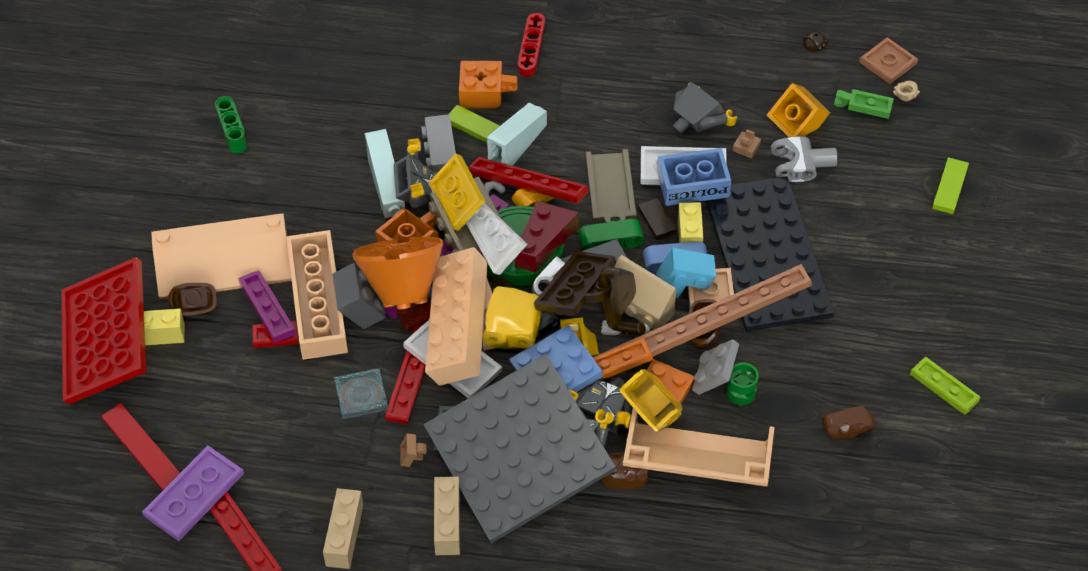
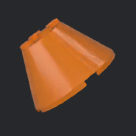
M409 237V241L403 243H396V239L386 240L357 248L352 253V256L383 303V307L397 305V309H406L411 307L410 303L422 304L428 302L427 296L442 251L443 240L437 237Z

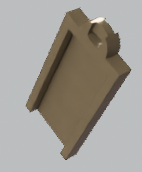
M623 149L622 153L591 155V151L586 152L593 223L636 219L628 149Z

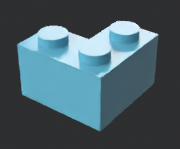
M672 247L657 270L656 276L676 288V298H679L686 286L707 290L716 278L714 255Z

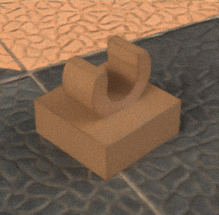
M746 130V133L741 132L733 145V151L752 158L760 146L761 139L755 137V132Z
M406 434L400 445V466L410 467L413 460H422L423 454H426V444L416 443L415 434Z

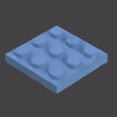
M569 325L509 359L517 371L542 355L547 354L568 390L575 392L604 376L601 368Z

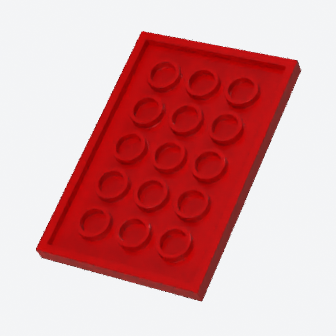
M135 257L61 290L63 401L68 405L146 372L142 261Z

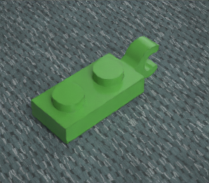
M854 89L852 94L843 90H837L834 105L837 107L849 105L848 110L889 119L894 98Z

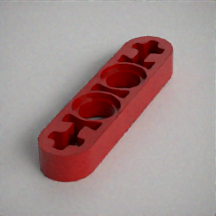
M532 13L527 18L518 59V73L524 77L534 75L537 69L545 30V17L540 13ZM531 35L538 36L537 39H529L528 37ZM534 50L535 53L527 54L525 53V51ZM526 61L530 63V65L528 66V68H525V67H526Z

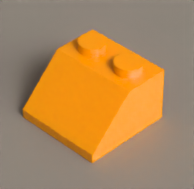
M792 83L768 112L767 116L788 137H804L817 130L829 116L830 112L805 87Z

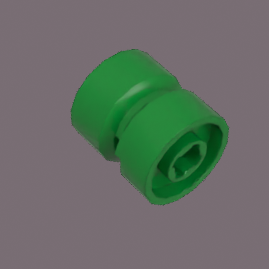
M745 362L733 365L726 393L729 400L734 404L747 405L756 397L759 374L753 365Z

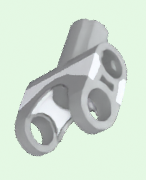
M807 137L783 138L776 140L771 145L773 155L790 160V162L779 165L775 170L777 178L788 176L789 182L810 181L817 175L816 167L837 166L836 148L812 149L810 140ZM784 146L782 149H776L777 147ZM783 171H788L787 174H781Z

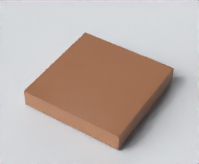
M887 37L860 57L859 63L891 84L915 66L918 58Z

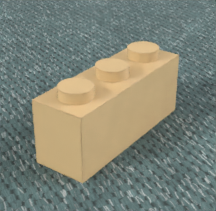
M434 477V545L436 556L460 555L459 477Z
M337 488L323 550L327 567L350 569L363 510L361 491Z

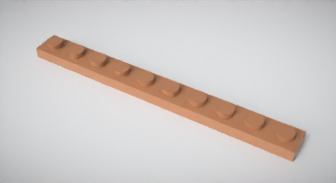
M802 264L606 352L644 338L653 357L812 286L811 280Z

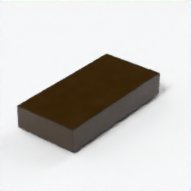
M658 198L638 204V210L656 240L676 234V228Z

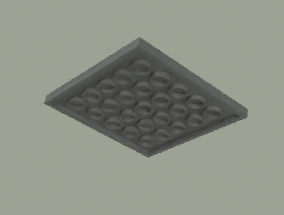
M547 354L542 355L423 424L453 477H459V488L491 543L617 470Z

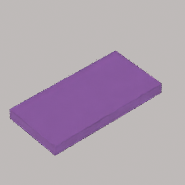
M207 445L142 511V514L173 538L180 541L239 480L244 471Z

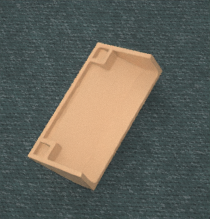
M284 214L153 231L152 247L159 300L168 299L171 289L184 283H209L215 287L216 292L239 289L242 287L239 284L238 278L258 270L267 284L292 281Z
M633 408L623 466L768 486L774 427L769 428V435L766 441L666 427L659 432H655L649 425L637 422V411Z

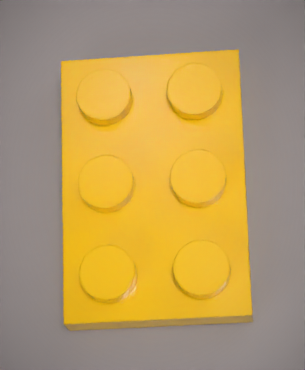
M455 153L429 182L432 191L435 192L455 231H459L486 202L464 159L459 154Z

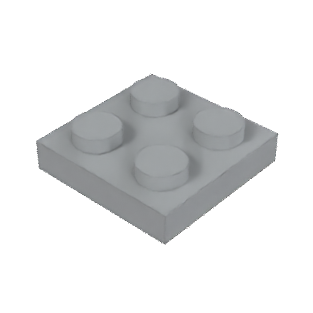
M732 339L709 351H705L701 355L700 365L695 374V382L692 389L695 393L700 395L729 381L739 343Z

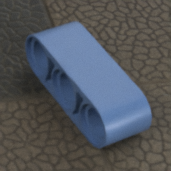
M703 242L653 245L645 248L643 251L645 268L654 275H656L657 270L672 247L707 254L706 245Z

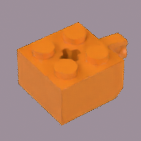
M461 61L459 102L461 107L497 108L501 105L502 92L517 91V76L502 74V61Z
M402 209L375 231L376 241L396 239V243L408 242L409 237L439 238L438 232L433 229L437 224V217L429 211L420 218L409 210Z

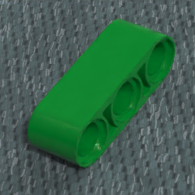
M222 96L215 102L218 120L228 149L232 153L239 154L247 148L244 128L233 99L228 96Z
M637 219L587 225L578 231L582 251L616 239L623 250L639 247L645 241L640 221Z

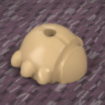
M913 81L898 83V86H895L893 91L894 95L903 101H911L920 93L917 84Z

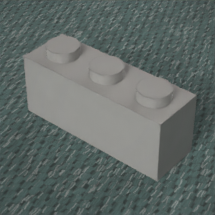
M450 114L425 117V126H421L423 139L427 138V142H424L425 155L429 154L430 157L426 158L427 168L432 170L433 173L439 172L456 153Z

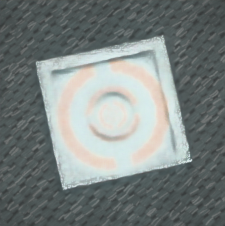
M379 368L334 377L343 419L387 410L388 404Z

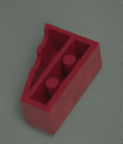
M537 201L521 235V238L527 245L516 256L515 267L536 273L553 256V252L566 242L572 232L575 233L579 229V212Z

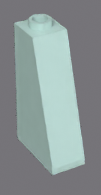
M528 103L487 137L488 160L513 166L547 125V111L539 106Z
M383 129L365 133L368 162L384 218H388L405 209V202L396 198L395 162L387 131Z

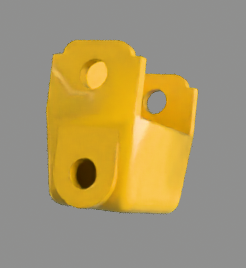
M497 286L493 290L487 308L486 329L483 331L484 343L489 345V347L503 349L532 347L536 341L542 311L535 310L534 302L539 296L515 288Z
M645 369L636 373L619 390L655 432L668 427L682 414L681 403L656 375Z

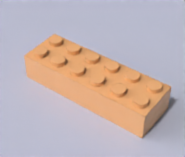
M330 230L286 236L302 359L348 353L343 314L337 310L332 275L336 272Z
M475 247L439 257L433 277L425 372L439 386L480 375L487 260Z

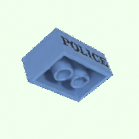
M722 148L658 156L657 174L666 206L730 197L731 178Z

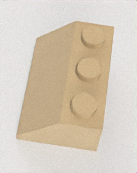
M621 255L614 267L632 272L636 283L635 297L624 312L628 316L635 317L644 324H647L654 330L664 326L674 316L676 288Z

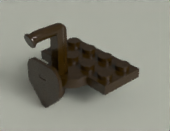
M575 251L534 302L535 310L567 316H576L585 303L602 302L607 324L612 330L644 335L646 332L643 322L633 324L622 322L620 315L623 314L635 297L636 283L632 272L614 267L616 264L615 256Z

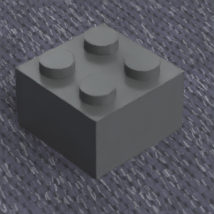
M355 262L332 274L337 310L363 329L386 318L383 303Z

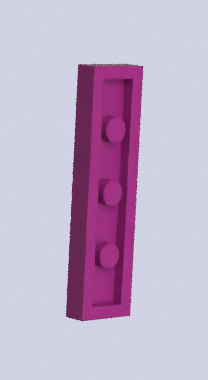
M259 270L238 278L240 286L274 343L296 335L295 328Z

